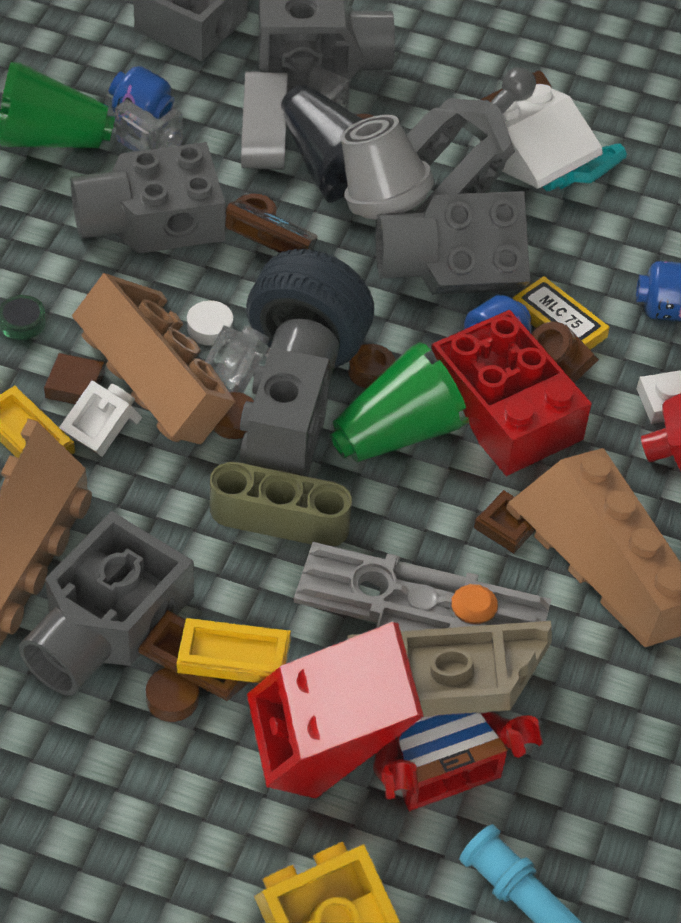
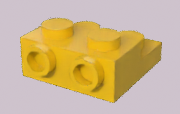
M344 842L331 846L313 855L317 866L300 874H297L294 865L281 869L263 878L266 889L254 896L265 923H400L364 844L347 851Z

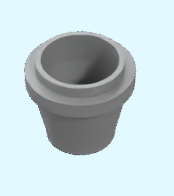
M373 116L353 124L341 134L340 140L348 185L345 190V198L352 213L368 219H377V215L402 214L419 205L427 197L428 192L434 185L431 168L428 163L420 159L396 116Z

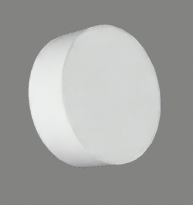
M203 301L195 304L187 314V332L195 342L207 346L218 345L227 341L233 332L232 311L225 304L217 301Z

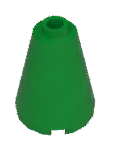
M11 61L0 108V146L100 148L101 140L110 142L115 116L107 115L108 105L21 62Z
M419 342L410 347L333 420L335 431L330 434V439L343 459L351 456L355 462L364 461L459 430L469 423V417L459 416V412L464 410L466 405L456 383L441 360L431 364L424 356V354L431 351L427 345Z

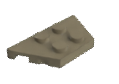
M551 621L401 631L423 716L431 717L435 715L511 710L552 643ZM360 634L347 635V640Z

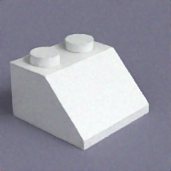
M536 85L535 91L530 98L525 101H515L503 114L515 152L506 161L502 172L536 188L552 182L603 154L601 144L571 97L552 89L548 85Z

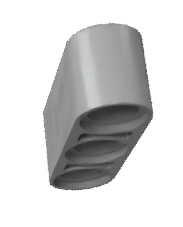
M245 71L241 168L284 170L286 121L283 116L284 111L281 109V101L287 94V73Z

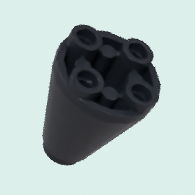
M298 85L292 88L281 101V109L284 111L283 116L316 190L328 203H333L345 197V190L348 187L340 140L341 134L347 128L363 119L317 90L310 89L307 85Z

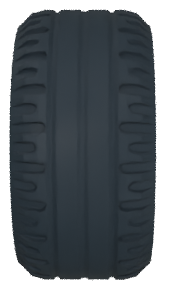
M309 249L283 251L271 258L262 269L248 295L246 303L248 322L258 339L269 350L277 328L288 320L307 319L327 327L334 333L339 342V353L334 368L349 362L357 354L372 325L375 312L371 291L354 269L332 255Z

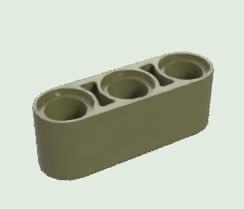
M239 462L220 464L214 468L210 475V513L218 524L312 545V542L333 547L343 543L349 535L352 497L343 485Z

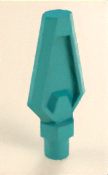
M620 143L602 147V155L542 187L549 192L558 187L564 189L574 182L592 183L627 157L625 147Z

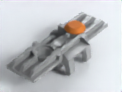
M312 542L294 596V603L376 622V628L395 622L399 624L400 631L546 621L551 599L479 582V575L467 573L466 577L402 562L400 561V556L394 554H387L386 559ZM364 581H368L380 587V595L369 596L364 594L360 590L359 585Z

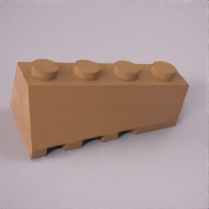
M103 273L72 314L74 320L83 329V339L89 345L102 352L108 360L106 363L107 368L118 378L126 381L133 390L131 396L135 398V402L154 415L159 421L156 426L165 437L174 442L184 440L202 444L236 401L213 367L207 362L196 358L201 349L193 339L186 337L178 331L183 323L176 313L172 311L167 313L163 309L167 299L162 292Z
M29 418L21 432L26 445L20 457L17 458L10 455L1 472L2 477H5L0 491V646L8 633L13 635L18 630L23 619L25 604L31 594L37 595L41 591L47 577V567L54 556L59 557L63 554L69 541L72 525L77 518H84L92 499V493L87 489L86 468L38 421Z
M604 448L561 459L508 502L506 509L517 520L524 518L536 530L534 537L547 550L553 547L570 564L568 571L580 583L586 582L590 584L602 596L600 603L644 647L681 636V562Z

